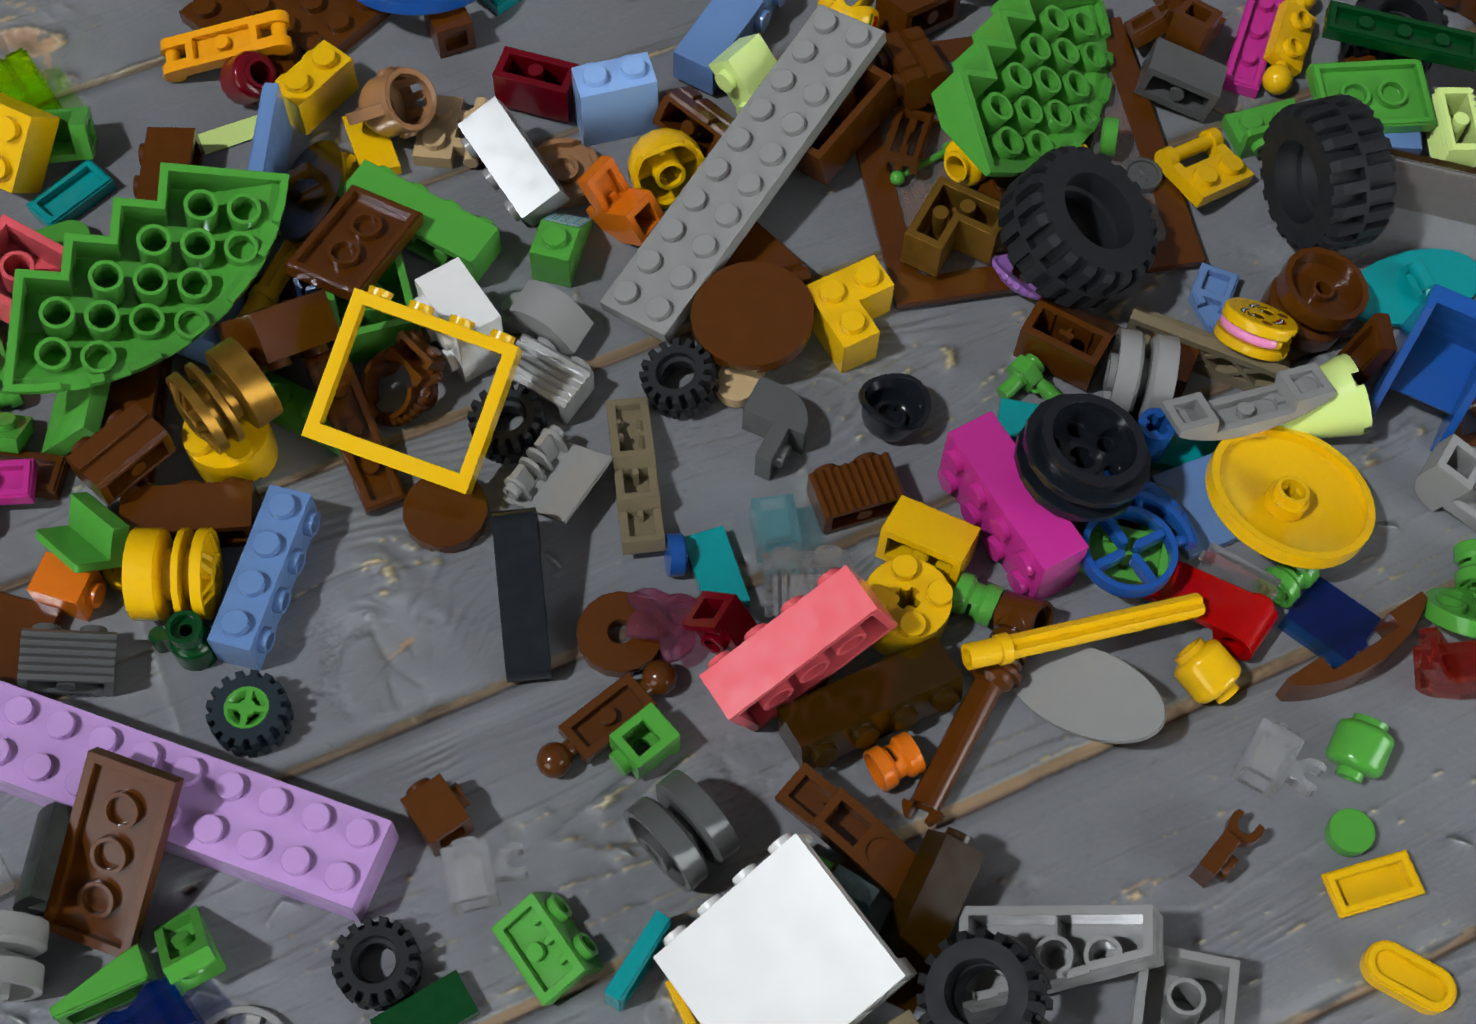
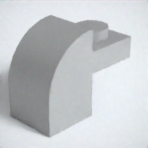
M528 280L521 292H513L505 298L499 312L504 333H529L534 339L544 337L552 342L561 354H574L594 324L571 297L556 287L537 280Z
M1452 434L1434 447L1415 481V491L1418 498L1430 511L1434 512L1443 507L1475 532L1476 449L1457 435Z

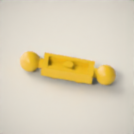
M1285 0L1278 6L1263 59L1272 65L1267 68L1262 77L1263 87L1270 94L1280 95L1287 92L1292 86L1293 77L1301 73L1316 18L1309 13V10L1314 7L1316 0Z

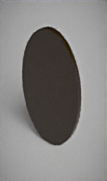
M321 140L310 145L299 155L289 171L285 173L289 174V184L279 231L290 242H304L341 197L346 177V162L341 149L330 140Z

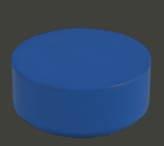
M682 533L666 534L664 560L667 576H684L688 566L685 536Z

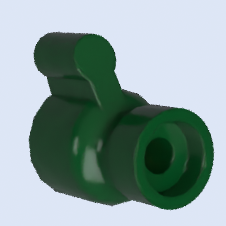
M178 611L167 620L165 629L161 626H156L149 632V640L156 651L159 653L172 652L184 669L202 671L209 668L217 660L207 642L211 628L202 622L199 615L193 611Z

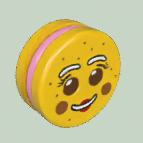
M1240 297L1226 300L1220 319L1217 320L1214 327V335L1227 347L1248 357L1269 362H1278L1286 358L1292 341L1291 337L1295 338L1298 332L1297 323L1284 312L1268 304Z

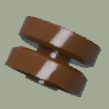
M1311 247L1300 249L1290 256L1281 268L1279 275L1273 279L1265 290L1260 302L1277 308L1297 323L1298 332L1295 338L1291 337L1290 347L1300 351L1315 353L1326 351L1339 342L1349 326L1365 310L1369 301L1368 284L1361 271L1348 258L1333 250Z

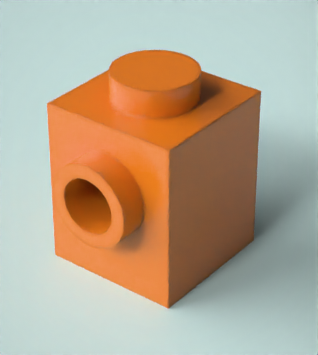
M46 551L26 590L35 602L60 608L67 616L89 621L94 609L99 608L105 599L107 583L98 570L75 573L53 553Z

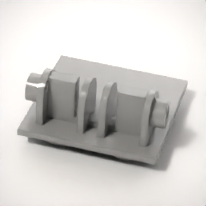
M551 425L549 429L543 428L540 436L534 443L536 448L529 447L526 451L528 458L521 457L519 464L511 475L505 478L504 483L506 486L503 488L505 495L502 497V501L520 508L536 507L539 515L566 524L610 465L613 457L562 440L565 433L556 425Z

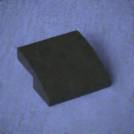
M53 802L39 811L13 904V911L32 915L45 912L72 811L71 806Z

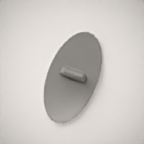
M1080 644L1028 656L1020 672L1023 681L1018 688H1012L1019 699L1046 722L1068 733L1093 741L1114 744L1144 741L1156 735L1166 721V709L1163 700L1156 688L1145 676L1117 657Z

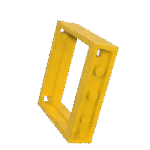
M369 285L367 292L354 288L301 436L463 494L472 495L523 353L519 346L513 345L516 337L495 329H491L489 336L474 331V322L453 314L450 315L449 321L432 316L435 308L410 299L408 307L393 302V293L376 286ZM366 307L502 355L460 473L324 425Z

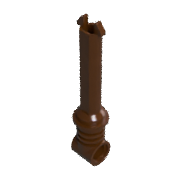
M1007 591L1001 596L996 605L993 616L995 629L990 633V638L999 633L1013 634L1053 625V605L1048 601ZM1027 657L1015 659L1013 663L1000 666L996 664L971 670L973 681L910 800L905 798L902 800L903 815L910 820L916 807L929 813L924 822L928 827H932L944 819L945 816L940 811L1001 694L1010 692L1012 688H1018L1023 681L1020 672L1022 666L1027 661Z

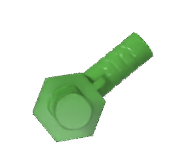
M1030 353L1025 356L1019 355L1008 366L1006 371L1009 377L996 389L997 394L1001 398L1010 399L1021 388L1026 392L1031 391L1035 395L1040 394L1045 401L1062 394L1050 381H1046L1043 378L1044 365L1036 356Z

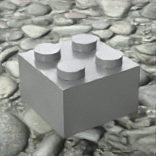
M1163 945L1164 966L1135 973L1129 1024H1235L1241 960Z

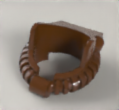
M416 329L400 330L395 337L396 343L373 357L362 373V378L360 379L361 388L377 425L398 427L408 424L423 412L433 408L437 402L438 383L444 378L443 370L447 362L441 357L442 352L438 348L429 345L424 340V334ZM402 364L410 375L413 387H407L406 399L399 410L396 412H382L376 406L380 401L378 394L380 378L393 375Z

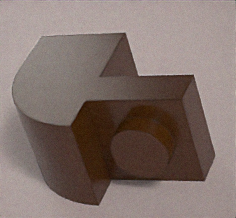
M1185 0L1175 11L1164 39L1204 56L1207 48L1222 31L1227 19L1221 17L1222 11L1200 0Z

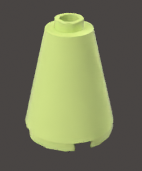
M1341 354L1319 365V368L1335 388V397L1316 409L1280 425L1291 430L1309 433L1320 439L1368 434L1370 431L1367 428L1372 427L1373 422L1371 406L1365 385H1358L1351 375L1352 373L1359 372L1352 358L1347 354Z

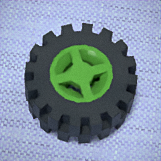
M243 670L235 672L236 678L233 680L226 676L221 680L224 686L221 689L215 686L210 692L213 700H207L206 703L208 714L205 715L206 721L219 744L227 752L231 750L235 756L242 757L243 753H246L249 758H256L258 751H263L265 755L271 753L272 749L270 746L274 743L280 747L284 742L283 734H290L292 729L290 721L294 720V712L291 708L292 704L279 681L276 682L273 676L268 673L262 676L259 670H250V674L247 676ZM255 714H260L259 716H256L253 720L249 722L250 717L254 716Z

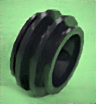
M1090 393L1060 394L1041 402L1018 434L1014 451V460L1020 480L1036 503L1053 515L1071 521H1107L1124 513L1145 485L1150 475L1151 455L1141 427L1129 412L1109 399ZM1104 471H1108L1110 476H1105Z

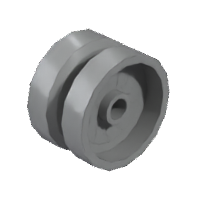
M1119 327L1106 364L1102 397L1113 401L1129 412V414H1131L1136 402V416L1138 419L1145 410L1160 408L1162 401L1173 399L1180 363V338L1156 333L1150 340L1145 352V338L1140 330Z
M0 910V1004L36 999L43 994L45 967L34 958L48 951L50 924L49 921L40 916L24 912Z

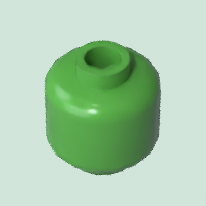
M1354 713L1352 718L1340 719L1326 749L1327 759L1337 766L1335 774L1357 784H1361L1364 777L1369 779L1381 777L1394 747V739L1387 732L1389 726L1380 720L1360 713Z

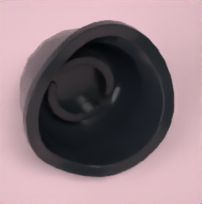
M890 373L874 377L866 381L858 393L865 427L877 438L888 442L903 440L919 430L926 422L931 411V398L928 390L920 380L908 374Z

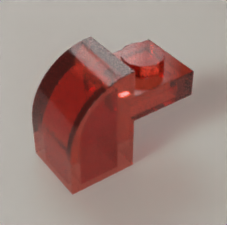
M1437 626L1419 629L1420 645L1413 648L1416 690L1434 698L1476 699V640L1448 643Z

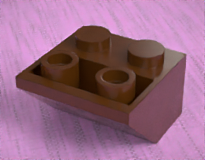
M1042 297L1038 300L1020 330L1013 356L1033 354L1042 362L1046 372L1087 391L1111 350L1116 332L1121 326L1088 310L1072 309L1071 306L1062 307L1054 304L1053 298Z

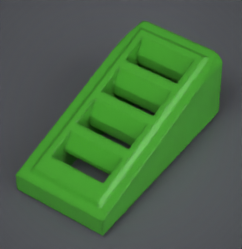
M139 944L130 947L50 1007L52 1018L60 1024H81L158 990L160 985L149 954Z

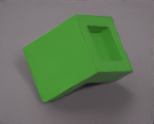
M90 106L44 110L60 117L49 163L94 159L99 141Z

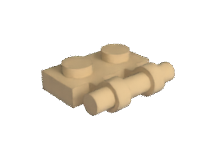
M437 95V107L430 124L417 132L418 134L416 135L412 154L414 165L453 169L454 159L457 156L464 157L463 164L466 167L476 168L480 157L473 159L460 141L462 138H459L460 128L457 124L489 100L485 97H477L474 107L470 110H464L463 97ZM427 97L424 98L423 106L427 105Z

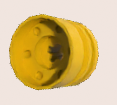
M135 527L130 531L125 542L121 574L122 594L129 618L134 621H164L169 617L172 607L175 613L181 610L193 611L199 615L202 621H211L215 618L220 604L223 585V562L220 541L213 528H199L195 533L190 528H181L178 530L174 542L166 528Z

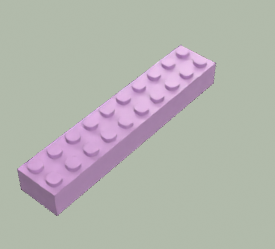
M0 680L1 792L42 807L58 802L71 806L73 809L87 753L96 747L103 748L184 778L165 852L350 920L362 922L400 838L391 820Z

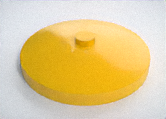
M1277 426L1252 435L1221 440L1208 461L1205 472V484L1209 500L1216 514L1240 541L1271 560L1303 569L1335 567L1353 558L1373 532L1376 519L1375 504L1366 481L1344 455L1316 436Z

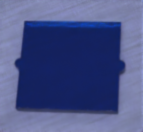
M1320 576L1310 588L1305 589L1277 628L1318 657L1322 656L1328 664L1336 669L1353 658L1357 651H1363L1367 647L1365 640L1382 618Z

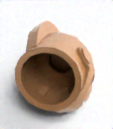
M390 66L378 70L379 73H376L377 75L362 87L358 98V108L345 114L349 125L364 122L367 128L379 135L388 137L400 136V138L406 139L417 135V132L430 124L436 112L437 94L433 84L420 71L409 67ZM419 83L423 88L412 92L410 85ZM427 97V105L418 107L416 100Z

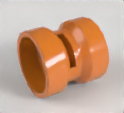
M905 731L893 736L888 745L884 747L876 745L863 753L864 761L871 777L883 792L898 786L900 779L906 776L913 778L926 770L925 761L920 749L913 738Z

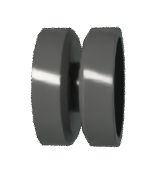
M673 770L656 784L658 801L649 797H641L624 811V819L638 843L659 869L676 886L685 892H691L708 878L706 860L717 865H723L740 850V841L728 819L710 796L687 774L680 770Z

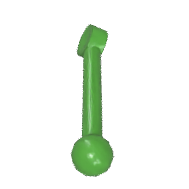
M945 142L942 150L922 160L918 171L944 158L945 148L950 142ZM910 167L903 171H893L890 175L891 183L896 186L902 185L905 178L912 175L909 173Z

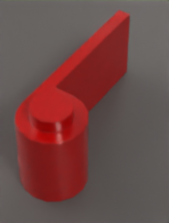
M1179 560L1164 588L1154 594L1142 597L1150 602H1156L1199 593L1203 597L1206 611L1204 615L1190 620L1211 629L1213 639L1220 641L1229 653L1240 661H1248L1253 657L1279 618L1274 602L1266 595L1249 592Z

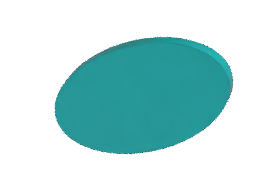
M1432 248L1405 251L1383 258L1361 271L1368 284L1369 301L1358 319L1367 323L1375 313H1386L1390 316L1392 327H1401L1435 284L1472 298L1476 293V262L1469 256L1456 251Z

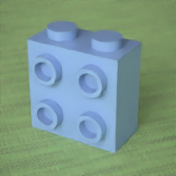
M648 52L628 54L619 58L595 63L590 62L571 68L575 119L584 146L643 135L651 130L658 129L653 124V118L658 109V82Z

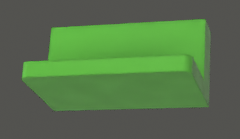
M72 493L68 525L37 529L36 539L73 572L83 573L122 567L123 552L130 526L90 493Z

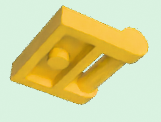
M1215 127L1202 131L1199 137L1177 147H1164L1158 150L1154 156V161L1160 166L1162 173L1196 208L1249 185L1255 175L1243 163L1241 158L1224 144L1221 131ZM1201 152H1205L1209 156V158L1186 168L1180 163Z

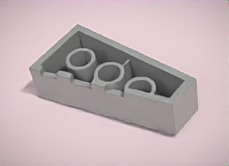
M1153 905L963 906L959 913V932L966 930L972 935H976V929H987L995 935L999 932L1028 950L1043 966L1042 973L1050 980L1052 989L1047 990V994L1164 966L1163 916ZM988 970L976 975L968 983L964 991L963 1008L974 1013L1006 1005L1009 990L1005 975L999 970Z

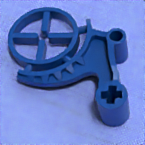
M1150 408L1141 413L1137 424L1143 431L1151 455V462H1155L1164 456L1175 430L1161 408ZM1104 471L1105 476H1110L1108 471ZM1148 480L1131 502V506L1124 513L1107 521L1086 522L1087 526L1082 535V538L1089 546L1090 534L1101 525L1118 548V550L1096 561H1093L1088 548L1081 565L1087 576L1098 587L1119 597L1141 598L1156 593L1166 585L1176 568L1179 555L1178 547L1183 546L1185 550H1191L1198 545L1192 523L1179 503L1162 488ZM1115 519L1134 520L1154 531L1135 541L1132 547L1134 554L1129 561V565L1143 584L1121 583L1103 573V571L1121 563L1125 556L1123 549L1128 542V538ZM1162 519H1164L1174 529L1178 536H1174L1170 527ZM1163 542L1168 555V566L1164 574L1157 579L1138 553Z

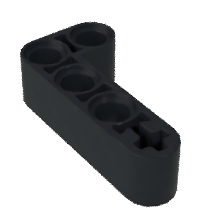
M536 507L492 511V532L507 683L552 678L541 561V539Z

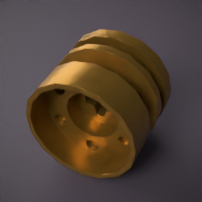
M232 337L226 338L205 352V358L211 371L210 374L206 375L194 363L189 362L184 365V370L192 384L191 386L177 372L166 377V383L175 401L174 404L185 422L200 439L207 442L220 455L230 449V444L222 429L235 441L240 442L245 438L244 431L238 420L240 417L243 416L250 424L260 429L283 413L282 404L264 373L248 352Z

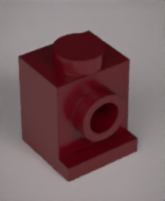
M702 591L681 625L685 630L696 631L701 638V644L708 651L719 654L725 650L732 651L745 641V634L756 626L757 623L736 594Z

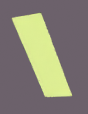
M257 115L198 134L205 154L207 155L252 140Z

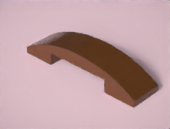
M1421 591L1390 611L1375 629L1382 639L1333 670L1321 656L1287 678L1275 695L1281 702L1312 700L1340 692L1362 681L1384 664L1412 632L1424 611L1428 599L1427 596Z

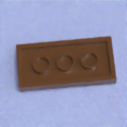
M100 747L88 751L43 919L49 921L50 932L118 957L135 944H139L184 778Z

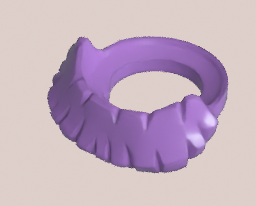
M1008 250L1005 253L1000 251L993 255L992 266L1004 284L1021 296L1035 300L1042 298V296L1035 292L1036 287L1031 283L1026 284L1012 274L1013 266L1007 258Z

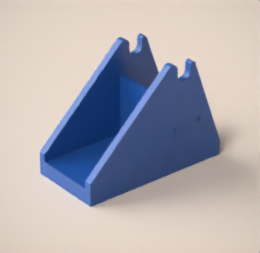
M1438 284L1432 287L1399 328L1395 337L1397 350L1383 364L1369 397L1372 418L1389 388L1445 412L1430 451H1433L1439 442L1454 434L1476 397V300Z

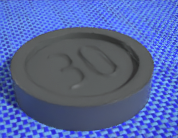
M1138 157L1128 161L1124 167L1128 171L1127 176L1132 182L1136 181L1141 187L1142 191L1140 193H1150L1159 187L1162 180V170L1155 161Z

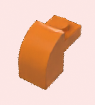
M601 155L577 180V183L591 204L586 209L590 218L603 231L622 243L641 246L664 215L651 190L629 187L612 156Z

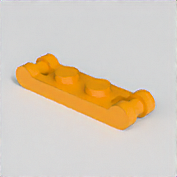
M278 9L162 39L160 41L162 56L166 59V63L162 67L163 78L168 82L184 81L189 75L223 67L227 60L243 51L254 50L266 56L290 54L293 51L292 38L287 35V29L290 27L288 12ZM271 30L272 35L263 38L262 32ZM186 52V58L181 59V56Z

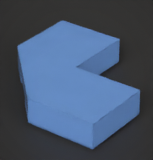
M1202 262L1188 297V302L1204 329L1214 334V327L1217 320L1220 319L1222 308L1226 300L1233 297L1240 275Z

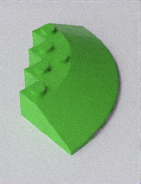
M998 0L991 7L992 16L971 35L973 44L952 63L954 72L931 93L941 128L986 177L1019 176L1048 151L1062 146L1081 147L1088 136L1095 131L1101 120L1100 114L1103 105L1109 100L1112 79L1108 78L1109 67L1114 64L1113 53L1108 51L1106 39L1111 36V30L1103 0Z
M160 162L157 201L113 197L109 236L65 232L61 272L15 269L2 388L3 394L40 395L76 391L110 383L141 372L175 355L204 335L230 311L247 291L264 265L277 237L285 210L289 174Z

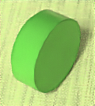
M1107 116L1103 118L1099 153L1114 157L1119 118Z
M1347 808L1336 812L1328 820L1325 826V838L1330 848L1337 854L1344 857H1357L1368 850L1373 844L1375 828L1366 814L1356 809Z

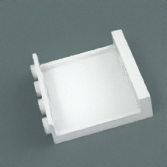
M791 832L782 835L769 846L768 851L771 855L758 866L752 863L736 874L732 879L735 886L723 897L720 894H716L705 901L697 909L700 917L688 927L685 924L680 925L667 934L662 940L665 947L653 957L700 1024H859L918 973L906 957L898 959L840 885L810 846V843L814 840L810 834L803 833L792 835Z

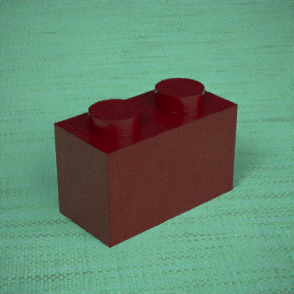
M505 46L492 74L495 97L507 108L569 123L574 112L571 68L579 66V64Z

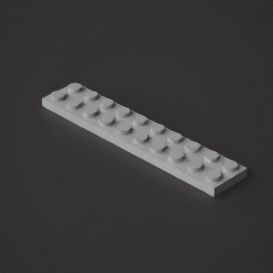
M819 4L599 303L602 309L642 331L669 343L690 314L696 292L712 274L724 267L886 43L885 31Z

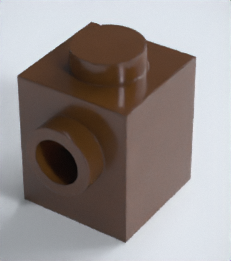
M440 773L432 779L427 777L415 782L406 791V796L400 799L407 816L435 857L474 832L470 816L465 811V808L470 806L467 797L456 782L448 786Z

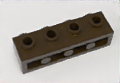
M934 637L776 707L779 734L799 767L805 762L813 769L816 767H826L840 756L856 749L868 748L886 735L897 730H907L919 720L937 712L943 713L952 709L957 703L962 701L963 674L938 639Z

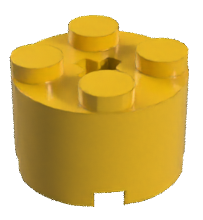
M243 416L240 417L238 420L244 431L245 438L237 442L222 429L230 444V449L221 455L216 453L207 442L200 439L185 421L182 427V442L196 472L206 483L223 482V480L232 477L253 480L254 482L260 477L262 479L266 478L272 472L277 462L278 445L270 423L258 429Z
M909 554L897 555L894 559L877 567L869 576L867 583L898 626L871 646L880 653L891 657L934 637L940 642L951 612L953 597L952 587L943 574L931 564L915 559Z

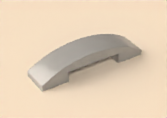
M1314 362L1278 371L1275 382L1271 385L1206 401L1201 392L1162 401L1160 408L1180 438L1198 441L1226 440L1266 431L1292 421L1335 397L1336 390L1317 363Z

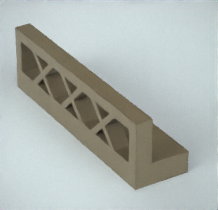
M1137 304L1126 327L1140 330L1143 333L1145 350L1152 334L1159 333L1179 337L1180 343L1200 350L1192 372L1242 391L1274 384L1278 371L1290 369V362L1288 361L1269 362L1248 357L1224 345L1211 332Z

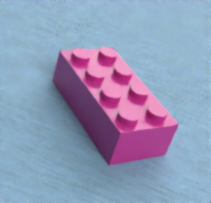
M990 411L948 432L937 474L938 480L943 490L949 495L953 494L960 504L964 520L981 528L980 535L984 539L985 550L990 558L995 562L999 561L1007 572V579L1012 590L1016 593L1044 600L1073 584L1089 546L1070 520L1053 515L1036 503L1026 490L1023 482L1020 480L1014 460L1016 444L994 413Z

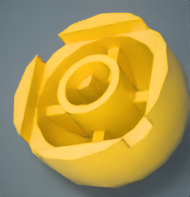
M671 128L651 130L641 136L632 147L627 161L629 181L633 188L651 190L661 209H668L705 160V157L696 141L683 131Z

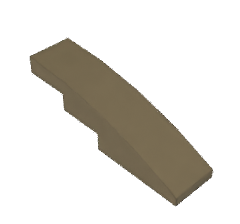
M647 397L606 400L623 555L666 551Z

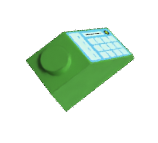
M557 211L541 219L529 251L532 278L571 288L593 226V220Z

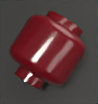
M251 50L243 51L227 60L220 70L219 80L223 92L230 100L236 104L247 106L260 102L264 82L274 83L278 78V74L270 58L261 52Z

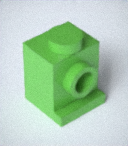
M650 702L609 735L612 752L608 756L612 764L623 776L632 772L640 780L671 754L675 755L681 750V735L655 705ZM638 745H646L649 747V749L640 756L634 751L635 747H637Z

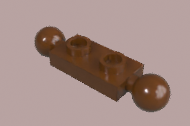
M665 660L652 661L645 667L642 681L639 683L629 672L623 675L558 726L559 734L565 741L562 743L550 742L541 747L536 758L539 771L546 777L560 778L569 772L573 764V757L576 754L586 765L594 761L610 748L609 735L650 702L657 708L656 702L650 696L653 694L666 695L675 688L678 680L675 667Z

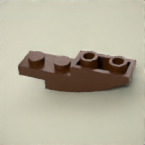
M805 762L775 796V801L846 860V865L893 903L916 853L842 787L837 789Z

